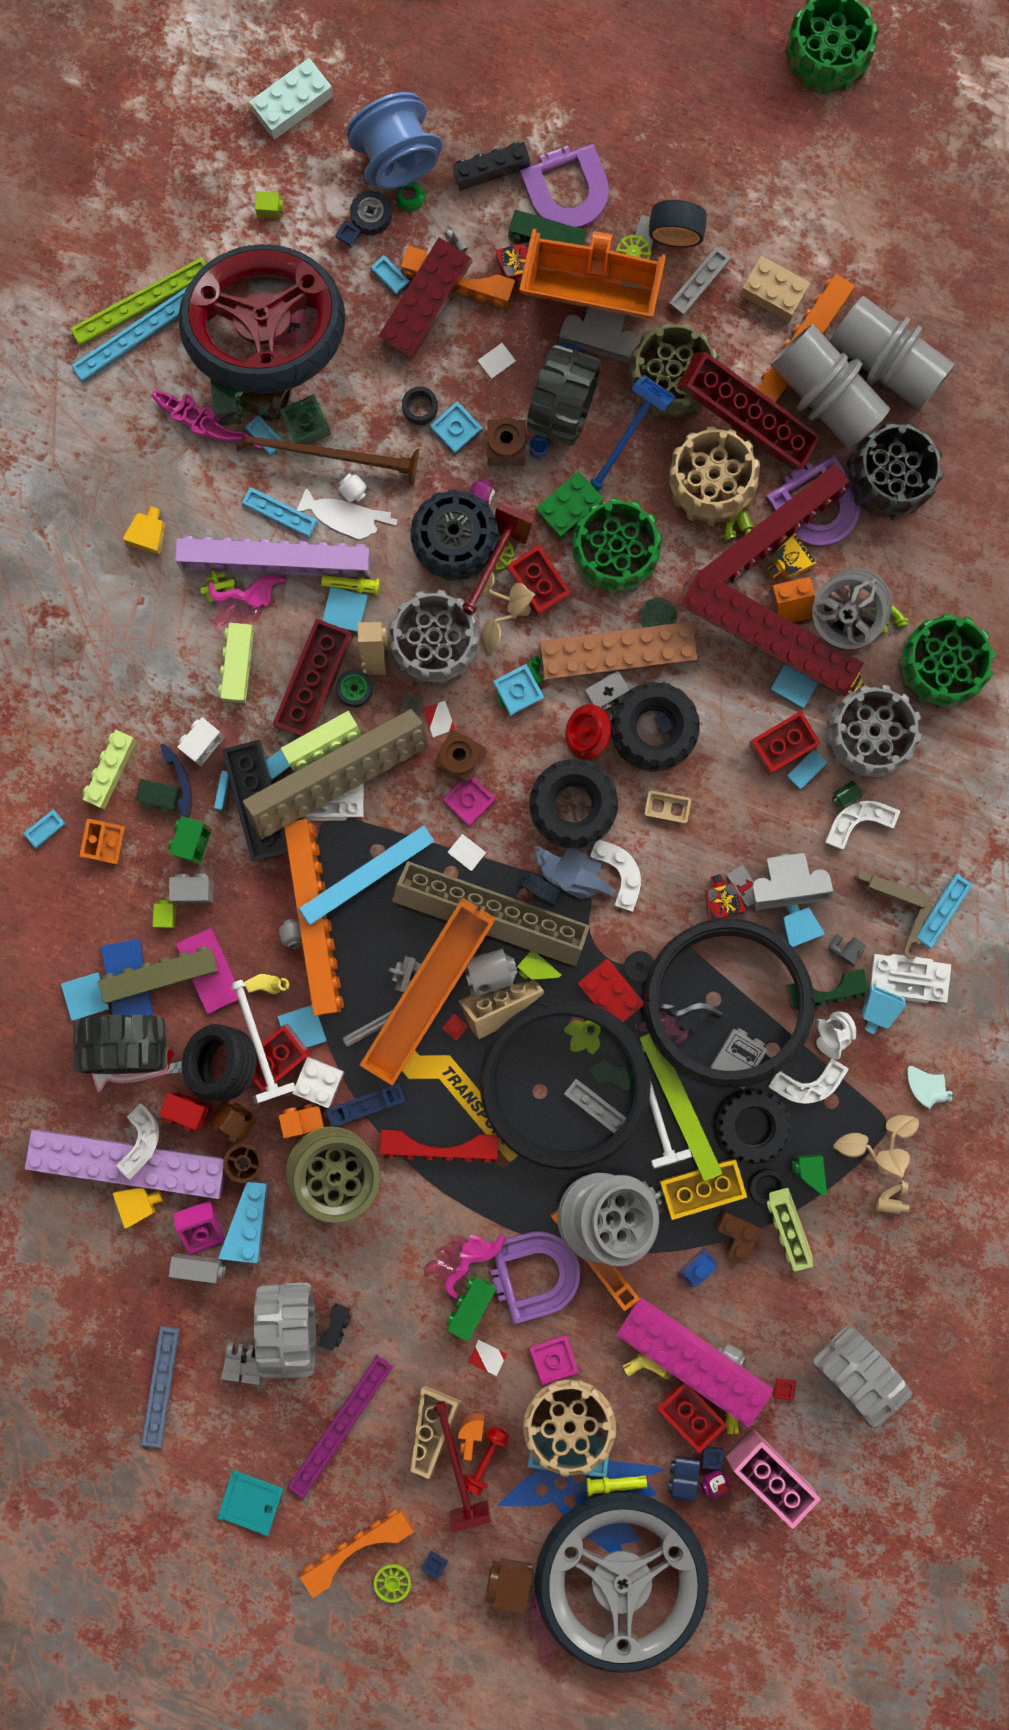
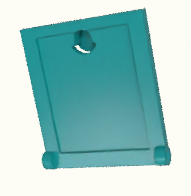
M233 1469L217 1518L269 1536L284 1488Z

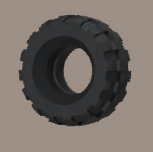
M646 682L630 689L617 703L611 719L612 741L619 755L632 766L649 772L668 770L682 763L693 751L700 730L699 715L693 701L680 688L665 682ZM656 710L664 712L672 722V735L661 745H650L644 742L637 733L638 719L647 711Z
M568 759L553 763L538 776L531 789L529 809L535 827L545 839L564 848H582L596 843L608 833L617 816L618 796L614 783L603 769L590 761ZM567 787L582 788L591 798V811L585 819L579 822L566 821L556 811V798Z

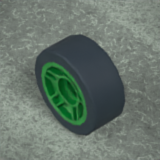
M349 670L343 673L337 680L336 691L342 703L356 708L363 706L370 700L373 687L367 674L360 670ZM353 685L358 687L356 692L351 691Z

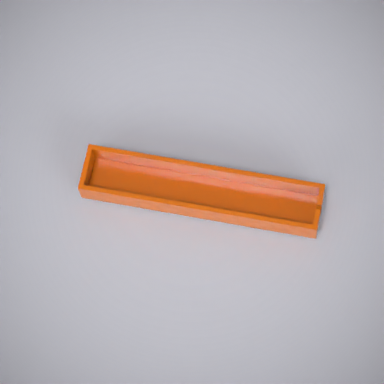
M308 819L296 820L284 828L314 1016L341 1013V1008H344L343 997L339 996L338 989H341V982L335 972L338 969V963L332 953L335 950V944L329 934L332 931L331 921L327 919L325 914L308 925L298 910L326 891V887L320 877L323 874V868L317 858L320 855V849L314 837H317L316 826Z
M464 898L461 899L360 1063L361 1067L392 1086L496 920L495 917L482 909L479 912L476 911L477 906Z

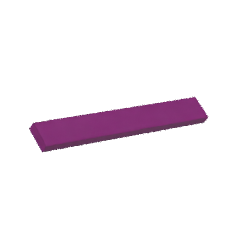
M377 1354L287 1486L289 1490L302 1499L305 1497L393 1368L391 1363Z

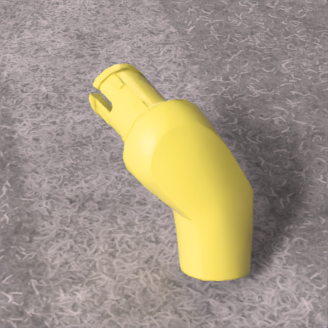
M258 974L244 982L248 993L262 990L269 994H277L289 988V981L286 978L279 979L276 976Z
M638 1352L634 1360L623 1365L629 1377L642 1368L651 1370L664 1379H669L671 1376L670 1372L641 1352Z

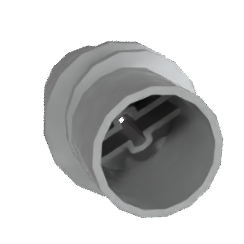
M862 296L843 319L829 342L841 353H845L849 359H859L861 361V368L868 372L866 382L869 386L880 381L883 383V386L888 387L917 410L921 411L955 364L920 338L921 326L918 325L910 331L908 329L910 318L905 317L898 322L865 296Z
M812 323L786 345L772 360L770 365L801 398L797 409L801 411L810 407L809 420L812 421L820 418L848 449L872 431L888 414L890 408L858 374L862 366L861 361L855 359L847 362L848 356L845 353H839Z

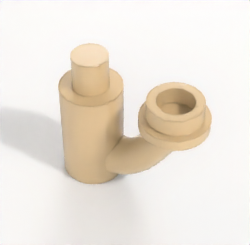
M901 1180L899 1185L885 1190L877 1198L876 1211L894 1214L909 1212V1205L902 1204L900 1200L889 1199L890 1196L897 1192L900 1195L907 1194L908 1183Z

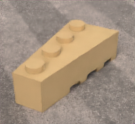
M358 622V644L361 660L363 661V672L367 675H387L386 651H390V642L386 628H383L382 622Z
M424 1386L421 1388L411 1472L430 1479L433 1476L446 1442L439 1415L434 1413L433 1410L434 1403L445 1401L448 1405L446 1414L451 1429L461 1400Z

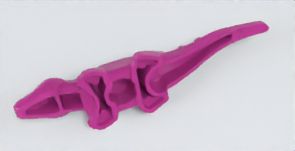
M154 390L151 394L152 398L164 412H171L173 420L182 422L190 427L194 434L222 441H237L244 437H251L245 433L228 430L217 422L210 407L202 409L197 406L189 394L182 395L181 401L177 400L173 395L159 390ZM253 444L256 448L261 449V446Z

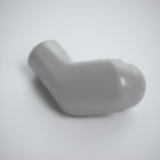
M449 227V229L445 230L444 235L446 239H452L458 250L463 253L468 250L466 243L456 228Z

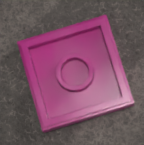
M474 777L469 786L460 781L442 799L469 827L496 800Z
M566 1334L529 1347L542 1386L579 1373Z

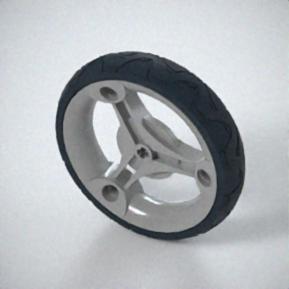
M625 1492L608 1493L587 1499L576 1505L552 1528L541 1548L537 1561L535 1593L538 1608L547 1629L557 1643L571 1656L590 1667L613 1673L642 1671L655 1667L674 1656L685 1646L696 1631L702 1619L708 1597L709 1579L706 1558L695 1533L687 1522L673 1509L656 1499L640 1494ZM615 1523H630L652 1531L660 1538L661 1546L642 1556L621 1550L611 1552L603 1557L583 1548L582 1539L600 1527ZM569 1547L575 1548V1553L571 1556L565 1554V1550ZM671 1547L678 1548V1552L675 1555L668 1554ZM582 1554L597 1563L595 1569L579 1561ZM662 1554L665 1556V1560L650 1569L648 1568V1562ZM672 1565L678 1569L679 1590L675 1605L669 1616L658 1628L643 1637L637 1638V1636L631 1633L633 1612L640 1608L648 1599L652 1588V1578L663 1569ZM574 1566L592 1577V1588L596 1599L604 1608L612 1613L613 1632L604 1638L586 1629L577 1620L568 1604L565 1592V1572ZM623 1579H625L626 1583H621L619 1585L618 1580L622 1581ZM618 1613H626V1631L618 1630ZM620 1640L627 1641L626 1646L622 1648L618 1647L617 1643Z

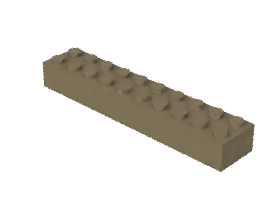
M410 709L243 800L242 802L251 826L261 839L270 836L277 830L288 826L315 809L324 806L326 803L339 798L344 793L357 788L382 772L391 769V767L428 748L423 722Z
M407 861L397 883L392 902L448 921L461 899L464 898L477 906L476 911L479 912L482 909L496 918L487 933L488 936L576 967L590 925Z

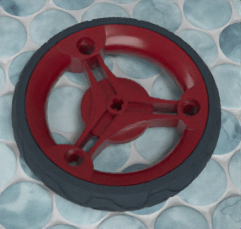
M248 245L232 249L215 257L193 277L180 303L179 332L183 346L192 362L202 373L215 380V382L232 390L245 393L269 394L276 393L277 391L282 392L307 382L314 375H317L333 358L344 333V302L334 279L311 257L297 250L279 245ZM255 277H276L295 283L289 289L274 295L258 293L246 298H240L222 293L235 283ZM305 305L316 309V326L306 343L287 356L275 352L276 340L280 339L288 331L291 315ZM216 315L233 321L236 332L244 340L254 343L257 354H254L245 361L225 353L211 339L207 322ZM269 343L270 351L261 352L260 344Z

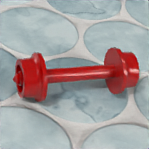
M491 1426L490 1430L485 1432L484 1436L491 1441L475 1475L464 1474L469 1494L481 1495L482 1491L487 1489L488 1485L481 1478L497 1446L508 1447L507 1441L510 1435L504 1431L503 1427Z

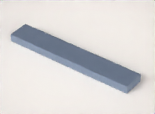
M160 1326L142 1446L162 1447L180 1328Z

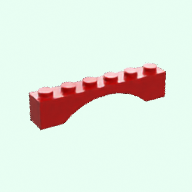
M382 1129L380 1154H384V1158H396V1155H404V1159H415V1156H423L424 1160H435V1157H443L444 1161H454V1157L462 1158L464 1162H474V1158L482 1159L484 1163H493V1159L498 1158V1136L478 1134L472 1140L461 1145L438 1148L421 1144L410 1138L402 1130Z

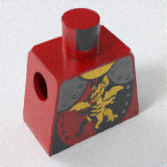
M530 242L496 250V260L503 276L515 280L517 291L520 290Z
M722 874L710 877L713 888L705 891L708 921L746 911L733 883L724 885Z

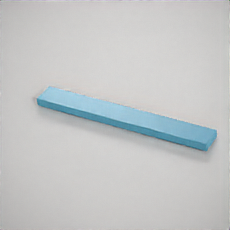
M186 288L71 365L82 383L178 319L180 303Z
M423 825L298 909L308 925L312 924L433 843V838Z

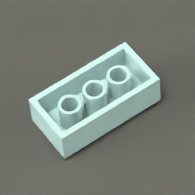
M308 58L249 101L253 114L275 140L334 96L332 86L311 59Z

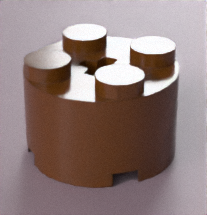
M225 1101L220 1104L211 1118L212 1123L210 1126L219 1132L223 1131L226 1133V1137L229 1140L237 1142V1140H244L257 1118L252 1119L253 1114L236 1102L232 1105L229 1101Z

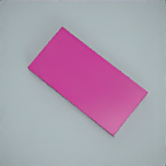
M212 928L176 943L180 953L189 951V954L197 952V948L207 946L208 949H214L219 972L192 979L207 1014L239 1000L236 990L231 989V983L236 982Z

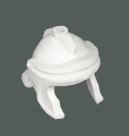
M833 1012L827 1021L823 1019H817L816 1028L820 1034L816 1041L817 1047L828 1057L840 1059L841 1051L851 1043V1040L856 1039V1026L853 1019L848 1013Z

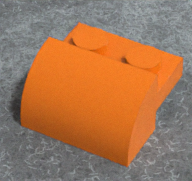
M86 819L79 857L118 864L125 826Z
M475 1413L469 1415L462 1421L459 1427L458 1438L462 1439L460 1453L464 1454L463 1460H472L474 1440L482 1441L484 1414Z

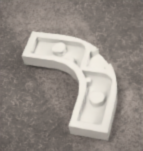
M861 801L852 804L842 810L835 818L825 843L844 850L850 832L856 824L863 821L875 822L894 829L900 810L875 801Z
M599 840L594 844L590 857L616 868L620 874L621 886L614 906L633 912L641 886L639 868L627 851L614 844Z
M831 1058L822 1074L811 1083L797 1082L780 1071L773 1077L768 1087L793 1102L814 1103L831 1095L849 1069Z
M141 1103L127 1116L138 1131V1139L132 1150L117 1164L119 1170L129 1180L152 1158L159 1138L157 1120Z

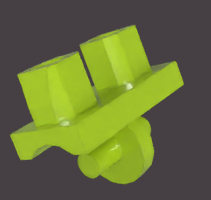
M211 569L212 575L206 577L207 582L214 581L215 591L223 588V591L235 589L234 585L236 582L234 577L219 581V579L225 578L224 572L217 574L215 569ZM209 584L201 586V593L205 594L207 601H216L209 595Z

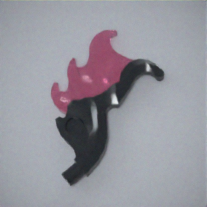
M658 1003L660 1017L669 1038L673 1035H678L675 1043L683 1042L688 1036L689 1029L696 1033L708 1015H713L720 1019L723 1011L715 1008V1006L705 1003L693 1004L683 1010H676L672 1005ZM646 1021L641 1025L634 1023L636 1031L641 1034H649Z

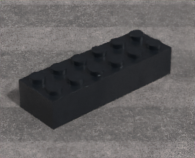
M255 740L222 749L251 861L258 862L287 854L285 828L283 827L272 835L261 839L251 826L242 802L273 784L262 741Z

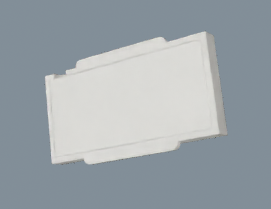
M364 783L301 818L308 819L309 821H345L347 818H364Z
M873 954L870 984L905 998L906 1001L947 1003L951 964L938 963L932 959L920 957L908 959L904 955L891 954L890 956Z

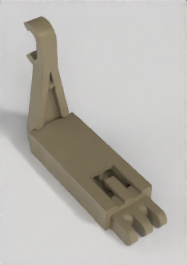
M863 871L857 873L855 878L866 883L865 889L918 908L903 950L906 958L916 959L914 955L909 954V948L911 943H916V945L921 943L917 938L932 900L927 898L928 895Z

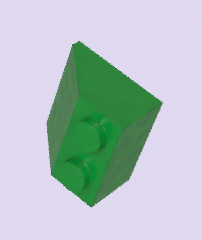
M819 1154L794 1156V1161H791L792 1172L816 1193L827 1196L823 1156Z

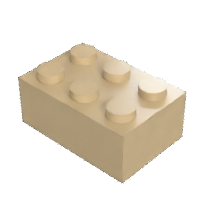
M761 256L744 284L740 296L790 322L807 293L810 282Z

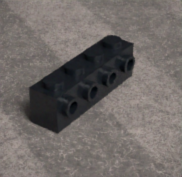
M514 142L509 147L503 149L496 148L490 153L477 154L472 159L457 161L453 164V174L458 189L461 191L530 167V157L525 142Z

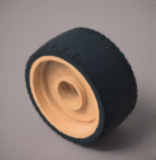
M660 201L653 206L651 211L649 236L655 242L670 247L684 248L696 246L702 243L704 239L707 221L706 211L703 207L688 201Z

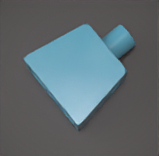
M798 905L786 906L789 915L781 918L785 939L792 947L825 935L809 907L800 910Z
M870 984L862 1010L863 1019L868 1021L865 1030L875 1034L879 1026L886 1029L890 1028L906 1006L905 998Z

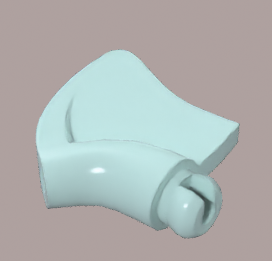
M913 1066L907 1068L910 1089L917 1101L924 1107L930 1109L935 1103L952 1101V1092L945 1089L944 1074H928Z

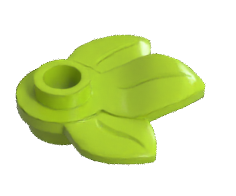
M589 1020L585 1022L573 1021L564 1029L567 1034L572 1036L570 1042V1050L572 1052H578L586 1048L589 1053L594 1054L599 1049L600 1040L598 1036L601 1028L596 1023ZM588 1026L595 1028L593 1033L587 1031Z

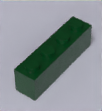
M516 209L508 230V238L518 243L530 242L533 229H537V233H540V239L583 246L587 236V230Z

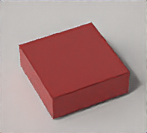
M776 1377L773 1397L794 1401L796 1381Z

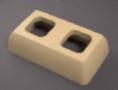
M650 790L648 792L645 815L686 823L688 821L691 798ZM657 799L664 802L662 812L652 811L653 800ZM673 803L683 805L681 816H675L670 813Z

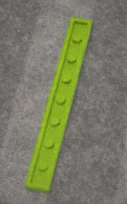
M201 257L71 327L70 329L79 346L86 344L185 289L197 272L206 265L203 258Z
M650 1034L641 1037L640 1041L704 1182L722 1175L723 1173L675 1068L656 1048Z

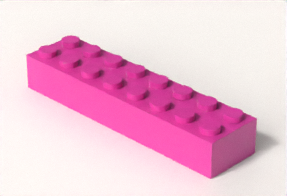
M642 1297L616 1334L619 1338L747 1427L752 1425L773 1392L771 1386Z

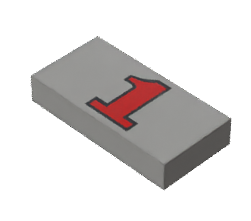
M741 865L727 874L726 877L730 883L735 885L745 906L749 907L754 904L752 898L754 881L745 867Z

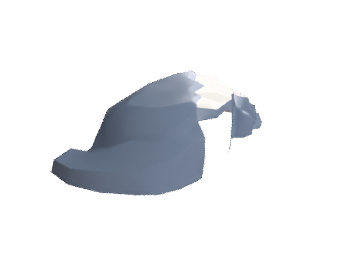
M535 845L538 864L541 866L542 874L549 884L581 900L588 899L596 894L613 896L616 892L614 888L596 876L602 863L574 848H568L561 860L560 857Z

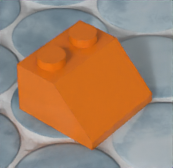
M810 577L772 586L770 592L777 614L793 623L813 619L815 593Z

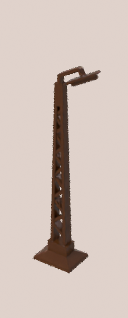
M244 437L237 440L236 451L251 447L254 444L397 470L399 473L408 474L410 483L413 486L419 449L415 450L411 458H394L258 437Z

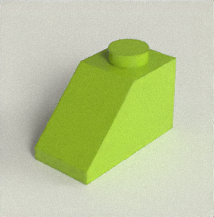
M530 951L517 966L519 969L517 973L525 980L527 978L530 980L558 979L561 976L557 970L533 951Z

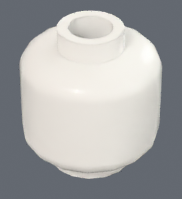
M349 473L339 482V492L349 502L354 500L359 502L366 495L364 491L367 486L357 474L351 475Z

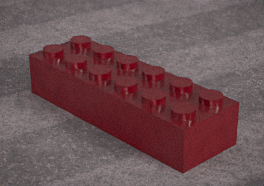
M438 237L378 337L413 359L472 264L473 260L471 257Z
M316 618L273 721L275 728L297 737H302L316 729L353 639L352 632Z

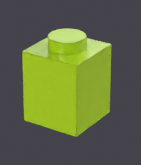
M256 191L255 211L257 217L280 218V211L284 209V200H281L279 192Z
M159 900V904H154L153 927L175 928L176 905L171 904L169 900Z

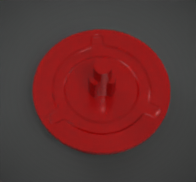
M586 704L577 708L572 713L566 725L565 738L567 746L574 756L585 760L596 758L606 749L610 741L611 722L603 708L594 704Z

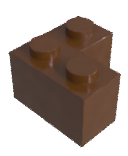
M722 1210L714 1228L731 1236L724 1254L746 1265L761 1228L754 1223Z

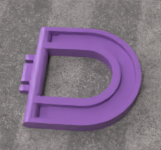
M594 144L571 152L569 147L565 146L563 147L565 153L560 148L547 153L548 159H546L544 154L540 155L541 163L519 170L532 207L540 217L583 229L594 223L606 207L609 192L608 180ZM577 160L589 193L586 200L580 206L564 208L556 204L552 199L542 172Z
M834 455L812 467L810 462H807L805 465L807 470L805 468L794 470L789 474L792 479L788 475L784 476L783 480L786 484L766 495V499L773 510L776 511L792 498L789 492L817 475L824 473L834 464L838 466L846 477L848 475ZM849 487L845 491L846 494L837 500L839 511L834 521L826 525L803 523L800 531L796 533L803 544L813 547L831 546L843 540L852 531L859 517L860 505L857 506L853 501L855 497Z
M533 1231L507 1238L504 1241L503 1248L494 1257L497 1269L490 1271L492 1276L499 1275L493 1278V1282L497 1285V1294L504 1293L498 1296L499 1301L506 1300L513 1324L554 1313L570 1302L578 1289L580 1266L576 1254L566 1246L561 1237L549 1232ZM534 1253H544L551 1256L559 1267V1278L556 1285L547 1292L516 1301L505 1262Z

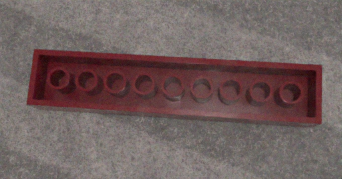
M836 464L832 465L701 571L726 585L730 581L733 584L741 577L744 570L750 571L756 565L759 558L765 559L771 553L770 551L774 546L780 547L786 541L785 539L789 534L792 536L800 531V527L804 522L809 524L815 519L818 511L824 512L829 508L833 499L839 500L844 496L850 481Z
M699 569L693 571L676 603L840 696L846 697L864 662Z

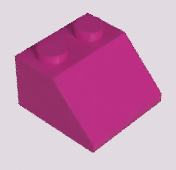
M211 1201L173 1213L176 1232L189 1255L224 1243L225 1236Z

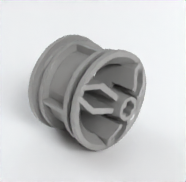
M850 568L836 573L820 589L814 600L813 620L817 631L827 642L840 648L855 649L868 645L879 636L890 618L892 611L890 590L882 578L866 569ZM864 588L870 595L864 597L860 594L861 589ZM835 591L843 601L832 596V592ZM860 614L871 619L874 623L870 625ZM840 619L844 622V628L840 627L836 621Z

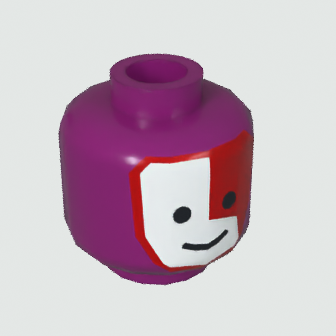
M485 479L473 482L469 490L476 497L483 499L488 506L491 504L495 494V490L491 486L492 483Z
M716 1470L704 1475L700 1486L706 1498L709 1497L711 1500H716L729 1493L731 1482L727 1474L724 1475L721 1471Z

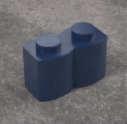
M675 1456V1461L671 1460L670 1473H673V1480H669L668 1493H671L673 1499L696 1501L699 1458Z

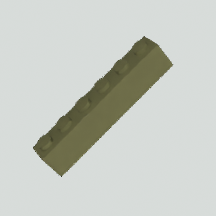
M207 946L197 948V952L192 954L186 951L177 954L178 958L170 959V957L159 959V963L154 965L148 962L141 964L140 969L133 970V968L121 970L122 974L114 976V973L103 975V979L98 980L103 1002L106 1004L219 972L214 949H208Z

